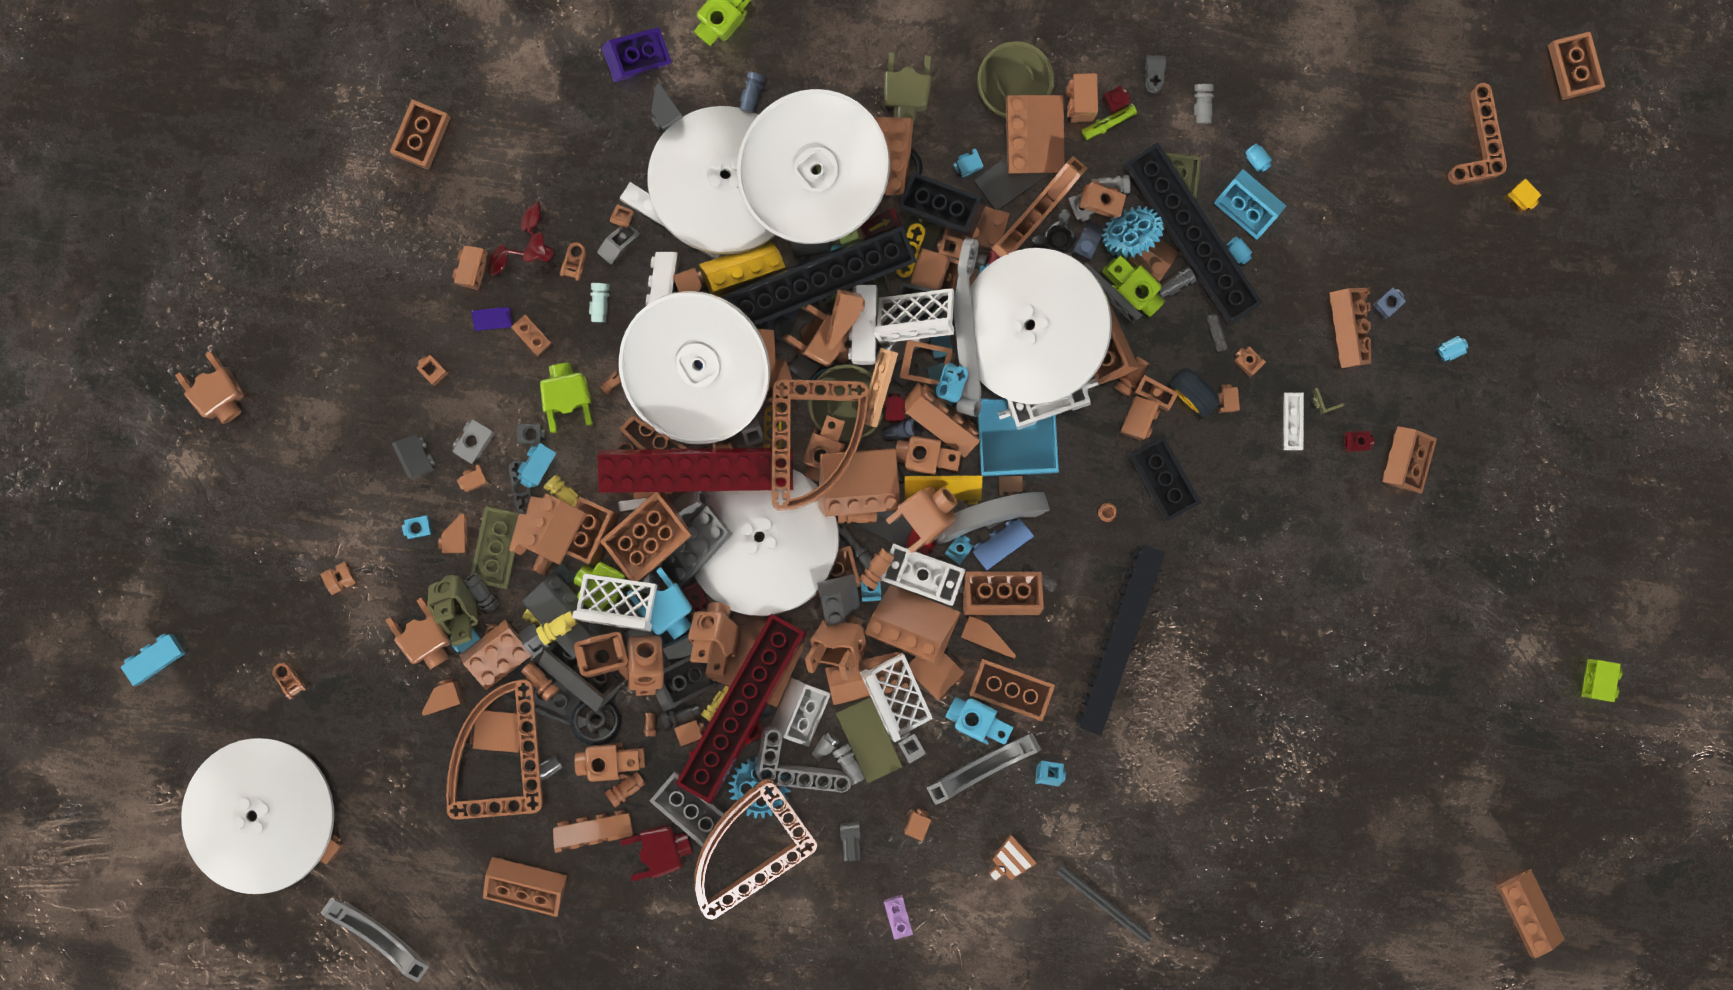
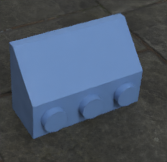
M1020 518L1017 520L1010 519L1004 524L1006 528L1002 531L995 530L989 535L991 539L985 543L981 540L973 546L975 550L972 553L985 571L1034 537Z

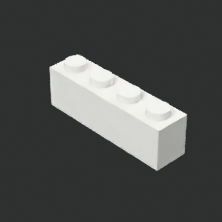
M857 285L850 292L861 294L864 298L863 300H865V307L863 312H860L859 318L852 325V329H849V340H852V348L848 350V357L852 359L853 365H876L877 338L874 334V327L877 326L878 289L876 285Z

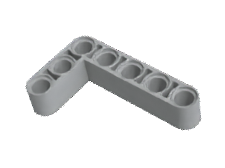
M774 725L764 727L756 764V775L760 781L770 779L777 786L832 792H846L849 790L851 781L843 771L778 764L782 735ZM770 733H776L775 738L768 739ZM768 751H773L771 757L765 758V754ZM770 770L767 776H761L763 771ZM789 772L786 778H780L782 773ZM807 774V778L805 780H799L801 775ZM821 776H826V779H825L824 782H822V783H819V782H818V779H819ZM840 778H845L841 785H837V781Z

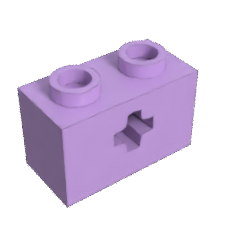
M899 895L885 899L884 905L894 940L913 935L903 896Z

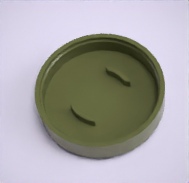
M1013 41L997 46L983 59L977 73V89L981 100L990 111L1003 118H1006V96L1051 95L1054 87V72L1050 61L1041 50L1025 42Z
M839 365L826 370L816 380L859 381L865 383L869 389L872 374L855 365ZM817 386L815 392L823 395L826 389L823 386ZM838 386L834 389V392L837 395H843L845 389ZM848 387V388H849L848 395H850V394H851V391H850V390H851V387ZM858 387L855 392H857V395H861L864 391H861ZM807 400L809 417L820 433L825 419L829 415L845 421L838 442L851 441L856 423L858 401ZM884 401V404H883V408H882V411H881V415H880V419H879L878 425L880 424V422H881V420H882V418H883V415H884V411H885V401ZM833 421L828 423L830 429L835 428L836 425ZM864 424L861 439L870 435L877 427Z

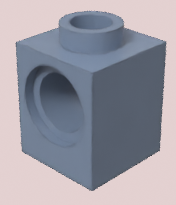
M1391 288L1373 306L1386 319L1406 302L1405 296L1399 289ZM1388 297H1392L1395 300L1394 307L1387 304Z

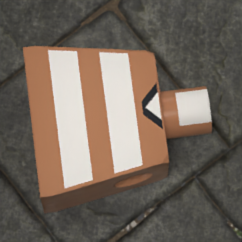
M1010 834L992 857L993 862L997 866L989 874L996 882L1004 874L1012 880L1037 862Z

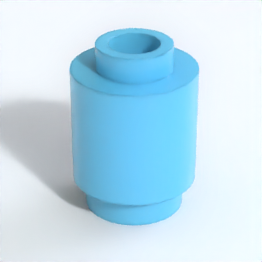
M1257 143L1245 152L1246 158L1257 172L1260 170L1264 172L1272 166L1270 163L1272 158Z
M1237 236L1225 245L1237 264L1242 263L1244 265L1252 259L1251 254L1253 252Z
M1457 336L1442 343L1438 351L1444 361H1451L1467 353L1468 344L1464 338Z

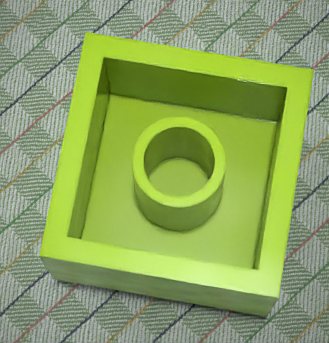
M1587 659L1581 697L1615 702L1619 695L1617 684L1618 679L1620 680L1622 676L1621 664Z

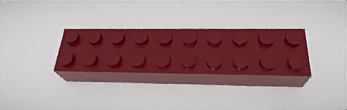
M790 447V490H793V447ZM772 448L599 450L597 454L598 493L772 490ZM778 459L775 462L779 468H784L787 465L784 459ZM780 477L775 480L777 486L783 487L786 485V480Z
M773 614L769 616L675 784L709 804L713 803L807 635L804 631Z

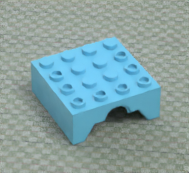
M980 399L982 408L977 416L980 438L978 443L980 476L995 477L1059 472L1056 415L1018 430L1011 416L1001 420L999 418L998 412L1008 409L1007 399Z

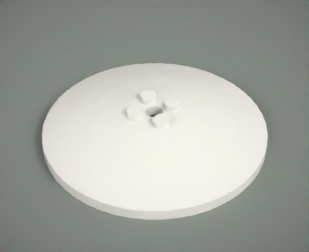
M810 89L791 93L765 108L747 130L739 150L737 162L739 189L753 217L778 237L802 244L827 243L842 238L859 228L869 219L881 202L890 173V156L887 141L875 118L852 98L838 92L822 89ZM820 165L822 168L821 172L814 175L812 173L813 167Z
M731 106L699 109L683 116L682 119L672 124L656 143L648 167V192L651 204L666 229L685 244L708 253L738 254L756 249L777 236L767 230L753 217L742 198L738 184L737 162L739 150L747 130L758 114ZM728 171L731 176L728 179H723L720 173Z
M1028 248L1014 251L995 260L978 275L971 285L970 292L980 381L992 392L1019 403L1044 404L1073 394L1095 375L1109 347L1112 318L1104 289L1098 279L1085 265L1071 256L1055 250ZM1032 319L1035 322V328L1029 331L1026 323Z
M682 291L653 301L631 321L622 339L619 353L620 379L631 406L645 423L652 426L658 433L665 434L676 441L690 444H709L725 440L746 427L757 415L766 399L770 382V363L765 343L759 331L739 308L712 294ZM695 360H700L703 363L702 369L695 367Z
M793 469V490H790V499L803 496L818 487L808 477ZM772 490L704 491L708 494V506L714 509L733 533L695 575L703 590L716 602L730 606V610L744 615L760 617L770 616L771 614L778 615L791 611L810 600L818 592L817 583L827 581L838 554L839 529L836 516L825 517L818 508V500L802 508L779 511L772 506ZM779 492V498L775 500L779 502V505H783V502H786L782 499L783 492ZM759 532H763L765 535L762 542L755 541V535Z
M257 738L238 741L212 754L192 777L182 805L183 836L189 853L197 866L217 884L227 889L247 894H264L279 891L304 878L318 864L328 847L334 825V804L330 787L315 762L296 747L272 739ZM252 810L257 813V819L253 822L248 817Z

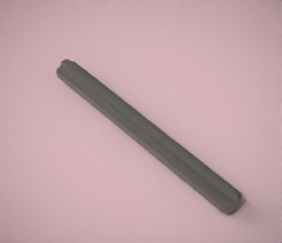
M1065 865L1058 869L1057 873L1143 942L1148 943L1152 935Z

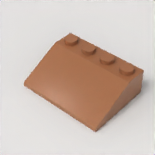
M1063 95L1006 96L1007 174L1058 173L1065 165Z
M895 448L856 451L841 479L829 492L818 499V508L823 515L828 517L898 510L900 490ZM845 452L820 454L819 486L834 472L844 457Z
M655 492L601 539L600 542L628 579L640 582L688 540L692 534L667 495L662 492Z
M891 584L874 611L864 634L871 639L939 665L961 612Z

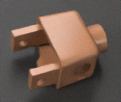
M810 304L801 307L813 315L814 319L808 324H803L799 331L801 335L800 341L785 333L781 338L794 346L797 353L802 354L819 365L829 367L834 361L839 365H843L849 359V348H852V345L846 342L849 338V330L833 350H828L825 342L832 315L819 311Z
M209 351L205 355L215 368V372L200 374L195 378L194 386L185 374L179 372L175 376L186 391L184 395L202 417L213 419L217 416L221 423L225 424L242 412L236 402L243 398L244 393L230 369L224 367L215 353Z
M827 415L821 433L815 427L803 459L804 463L808 465L804 476L819 481L820 460L816 457L818 450L822 449L827 453L844 452L847 443L838 441L845 421ZM833 421L835 423L834 429L828 427L829 422Z
M912 436L909 441L898 440L896 445L897 463L905 464L906 469L910 472L929 476H939L940 470L960 473L963 456L960 451L944 449L948 445L942 440ZM926 449V456L918 460L916 458L917 451ZM956 457V460L951 462V459Z
M928 486L899 504L898 510L888 517L886 521L888 524H891L902 515L906 518L921 538L908 548L912 554L923 545L936 540L955 522L956 516L951 510L957 506V500L945 487L936 491L934 487Z
M421 597L416 601L427 617L425 620L417 621L414 619L406 624L404 633L394 617H390L385 621L396 637L394 641L412 664L424 661L428 668L432 670L449 659L444 647L451 643V636L439 623H435L434 616L427 608L428 602L424 597Z
M717 602L709 603L707 611H697L694 613L687 639L693 645L690 661L694 663H707L705 674L709 676H725L728 658L736 656L740 631L739 626L729 618L730 606ZM721 665L720 669L716 670V667Z
M850 616L846 622L826 626L825 620H823L810 639L811 649L805 658L807 670L809 673H814L819 663L839 666L841 679L847 680L852 669L857 670L867 649L860 621L854 616Z
M619 632L591 637L574 644L581 675L585 677H593L624 669L627 666L628 659L622 635ZM600 650H606L609 653V660L605 663H599L596 660V654Z
M659 635L631 636L627 639L626 645L628 687L630 690H636V696L655 695L656 689H661L664 682L662 639Z
M623 742L593 745L587 747L585 752L575 753L576 775H587L588 780L591 782L628 778L629 775L626 774V771H635L646 767L644 748L624 750ZM599 759L605 762L604 769L600 768L598 764Z

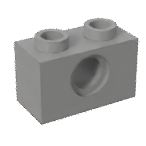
M472 420L471 422L468 421L464 426V434L461 438L458 437L452 446L454 448L452 452L475 465L495 432L476 420ZM471 436H475L477 439L474 446H469L467 443L468 438Z

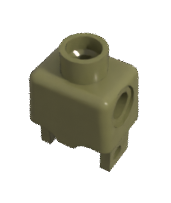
M889 52L888 70L884 72V107L894 109L893 118L914 119L913 122H915L916 111L924 112L928 106L932 76L929 75L931 56L925 55L924 75H921L914 68L904 67L899 72H893L895 53Z
M448 575L441 581L429 585L427 608L434 616L435 623H439L448 634H451L453 646L472 640L471 627L478 624L477 601L464 584L463 579L457 575ZM463 609L465 613L458 615L459 611Z

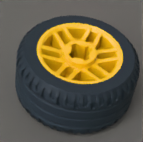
M1189 368L1182 369L1170 382L1172 390L1178 393L1177 396L1190 409L1202 417L1208 416L1220 403V398L1212 387Z

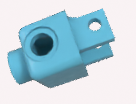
M661 567L656 572L668 586V589L664 591L656 590L650 623L655 634L660 635L667 630L675 640L691 627V623L686 618V615L692 611V605L677 583L674 584ZM633 590L628 591V592H627V595H629L630 593H632ZM637 595L631 598L635 605L641 602ZM644 605L637 611L639 616L643 618L646 616Z
M955 696L945 716L956 722L955 728L958 731L987 745L989 742L985 739L986 736L1005 745L1014 728L995 718L998 710L973 698L968 699L966 702ZM973 712L978 715L979 722L977 725L971 726L967 724L966 716L968 713ZM1004 731L1005 737H999L998 732Z

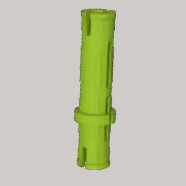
M1130 104L1102 120L1098 119L1096 123L1081 129L1082 134L1086 140L1100 133L1104 134L1107 129L1137 115V110L1133 104Z

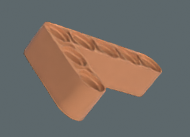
M1486 83L1478 84L1471 91V101L1483 160L1460 164L1452 168L1448 173V179L1455 185L1495 178L1503 174L1507 168L1491 87ZM1482 89L1485 92V97H1480L1477 90ZM1482 107L1489 111L1488 116H1484L1481 113ZM1485 126L1492 128V135L1485 132ZM1494 145L1496 153H1491L1488 146ZM1493 163H1496V164L1499 165V167H1500V171H1499V172H1495V171L1493 170V168H1492V164H1493ZM1474 167L1480 168V176L1474 173ZM1455 170L1462 173V179L1455 177Z

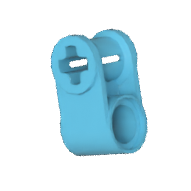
M953 363L946 364L936 388V395L941 399L951 402L959 401L968 377L967 369L963 366L957 367Z

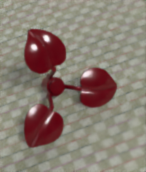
M539 201L532 204L525 211L521 219V230H528V233L532 236L524 252L511 249L506 250L505 245H500L490 257L488 265L489 276L492 277V275L498 274L505 267L508 254L510 253L522 255L525 262L537 259L548 262L551 259L553 249L544 244L543 234L540 232L534 234L532 231L540 217Z

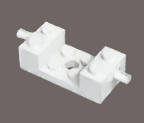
M1097 379L1089 380L1073 394L1050 403L1026 404L1008 400V409L998 412L999 418L1001 420L1011 416L1016 423L1017 429L1020 430L1034 425L1042 419L1071 409L1074 411L1091 405L1088 389L1098 385Z
M896 544L892 545L890 553L895 558L885 574L882 575L881 581L953 606L959 592L963 593L962 579L965 569L918 552L911 554L907 548ZM920 569H925L928 572V578L924 581L919 580L917 577V572Z

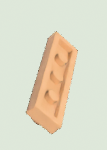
M880 348L868 389L867 412L864 423L872 427H877L898 356L897 352Z

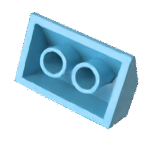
M1244 169L1240 171L1214 202L1216 206L1256 240L1259 239L1286 207L1283 202Z

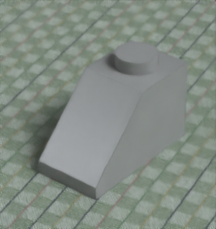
M630 224L628 228L620 226L604 240L597 253L612 265L626 252L640 233Z

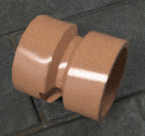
M347 561L337 565L335 570L331 568L321 573L323 582L331 595L342 591L343 587L348 588L357 583L354 572Z

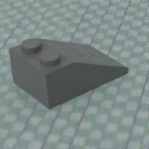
M690 655L664 668L663 687L656 689L655 692L663 711L674 708L719 685V682L706 677L707 663L691 662Z

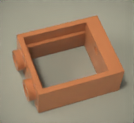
M906 340L899 378L938 385L940 380L909 374L914 346L946 352L944 366L948 363H954L955 353L952 352L953 349L914 340Z

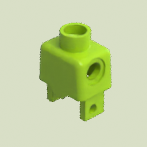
M707 0L697 13L701 23L693 32L709 46L717 38L722 41L728 40L745 20L747 11L744 8L751 0H745L744 2H742L743 0ZM719 17H723V18H724V20L722 21V23H720V24H714V22H715V20H716L717 18H719Z
M1120 255L1117 259L1114 257L1101 270L1114 284L1111 286L1134 308L1142 310L1149 317L1164 304L1165 300L1158 294L1161 290V284L1142 265L1132 267ZM1137 287L1140 288L1142 293L1140 298L1135 294Z
M571 363L549 366L551 378L540 382L543 412L547 414L550 433H558L554 412L561 411L565 414L580 407H583L586 426H594L590 405H593L586 377L581 373L573 374Z
M599 562L594 569L587 564L582 566L575 576L574 584L581 588L584 574L624 580L629 579L624 573L605 563ZM589 579L587 588L591 592L598 584L595 580ZM612 582L603 587L607 594L616 589ZM626 585L621 590L623 593H625L628 587L632 590L633 588L631 587V585ZM600 589L593 594L596 602H599L605 595ZM643 589L639 592L642 596L646 594ZM617 592L611 597V600L616 605L622 596ZM590 597L584 601V604L589 608L594 605ZM607 600L600 605V608L603 612H607L612 606Z

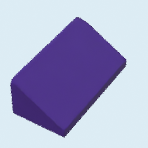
M510 307L472 310L475 331L511 328L513 326Z

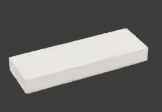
M1284 393L1283 450H1303L1304 393Z

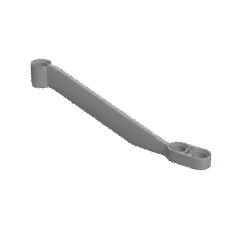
M965 238L958 263L959 276L953 312L959 366L967 369L968 377L956 408L959 413L977 417L981 412L982 402L980 400L981 385L969 277L974 271L979 244L976 239Z

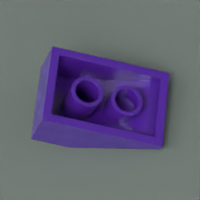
M659 27L609 40L601 47L614 83L639 76L672 63Z

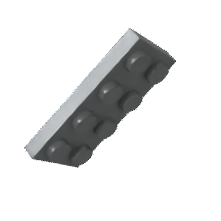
M706 506L688 526L692 536L662 562V565L680 587L684 588L733 534L711 506Z

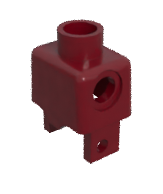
M670 824L641 830L640 834L620 840L621 846L642 841V849L639 852L641 862L645 863L649 870L631 874V882L647 877L655 879L677 871L683 866L682 857L693 854L689 835L686 832L676 834L674 827Z

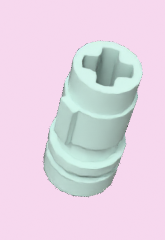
M591 283V290H593L590 294L592 302H590L589 306L591 322L606 323L610 284Z

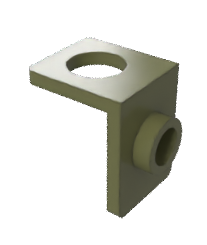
M1319 389L1312 390L1314 406L1316 409L1319 408L1321 414L1344 406V403L1326 409Z

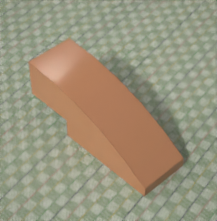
M531 496L526 515L519 513L509 551L522 555L527 550L520 546V543L543 498Z

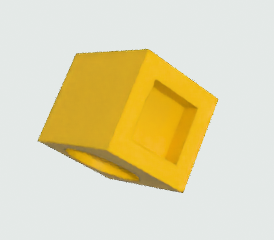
M1524 179L1508 196L1524 211L1528 208L1533 209L1539 203L1537 199L1541 194L1527 179Z

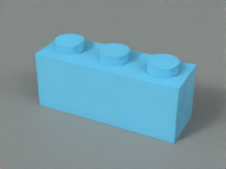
M162 634L156 638L157 642L152 646L148 644L140 649L141 653L136 657L132 655L124 660L125 664L121 666V669L133 686L140 685L186 653L174 634Z

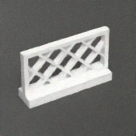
M953 288L880 297L877 326L874 327V334L879 343L953 335ZM942 296H948V300L944 304L938 302ZM924 298L931 299L924 307L920 304ZM911 300L912 303L906 309L901 306L905 301ZM885 303L894 304L888 311L884 310ZM936 303L939 308L932 314L928 310ZM918 306L921 310L915 316L909 313ZM899 308L903 312L895 319L891 314ZM943 311L947 312V318H937ZM924 313L930 316L925 321L918 320ZM906 315L911 318L907 323H900ZM888 317L893 320L889 325L883 326V322Z
M584 574L577 610L573 611L572 618L580 622L651 632L652 624L650 620L657 585ZM589 579L595 580L598 584L591 592L587 588ZM612 582L616 589L607 594L603 587ZM626 585H631L634 591L626 597L621 589ZM645 587L651 588L650 595L643 599L639 592ZM601 589L605 597L596 602L593 594ZM619 592L623 600L615 605L611 597ZM637 594L641 602L632 607L628 600ZM590 597L594 605L589 609H583L584 601ZM608 600L612 608L607 612H603L600 605ZM626 602L630 610L622 615L617 608ZM643 605L646 608L645 618L639 617L635 612Z
M903 653L869 671L865 669L860 672L885 730L894 742L900 740L901 735L933 719ZM902 660L903 667L901 672L893 670L894 664ZM881 670L887 671L884 681L878 680L875 674ZM891 673L899 675L896 685L888 683ZM903 676L910 678L908 688L900 686ZM886 685L894 687L891 697L884 695ZM898 689L906 691L903 701L895 699ZM910 693L917 694L918 696L915 704L907 702ZM893 702L901 703L898 713L891 710ZM906 705L914 707L910 717L902 714ZM917 709L924 710L926 716L920 719L914 718ZM900 719H908L907 726L900 729L898 726Z

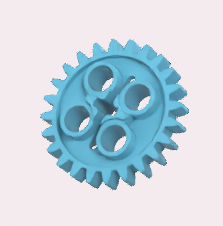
M1138 206L1137 210H1134L1133 207L1130 208V211L1124 209L1121 217L1111 218L1112 222L1106 223L1107 228H1103L1102 241L1107 251L1111 252L1113 256L1117 254V257L1124 255L1125 259L1129 255L1134 258L1136 253L1142 256V251L1149 252V247H1155L1154 242H1160L1159 237L1163 236L1162 230H1164L1162 219L1157 212L1155 213L1154 209L1149 210L1147 206L1143 210L1141 206Z
M754 756V761L747 758L746 765L740 762L742 768L735 767L734 769L737 774H730L734 778V781L728 782V784L733 785V788L728 790V792L734 793L730 797L731 800H738L744 795L741 792L743 784L748 783L752 789L756 783L761 782L753 777L757 756ZM770 770L763 771L762 776L765 777L767 773H770ZM781 774L780 778L784 779L788 774ZM768 786L765 787V790L772 796V791L769 790ZM778 786L779 790L788 800L789 798L785 796V793L791 790L786 789V786ZM775 800L773 802V806H781L783 803L782 800ZM755 801L746 809V816H749L751 812H753L754 818H757L758 813L764 818L766 812L769 816H772L771 808L766 802L764 805L758 806Z

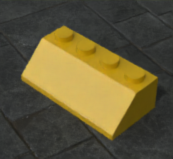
M771 240L756 249L738 254H728L699 264L709 293L721 297V294L786 269L779 250Z
M982 476L904 477V501L928 486L934 487L936 491L942 487L947 488L956 498L957 504L958 500H966V504H977V500H982Z

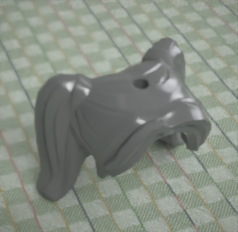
M1063 209L1058 214V221L1051 223L1044 230L1042 236L1037 235L1032 238L1033 245L1036 247L1045 246L1050 250L1065 253L1075 243L1077 239L1076 234L1067 225L1070 217L1067 209Z

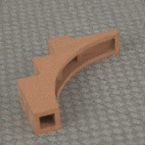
M1073 156L1024 214L994 245L992 249L996 254L1002 257L1019 250L1088 168Z

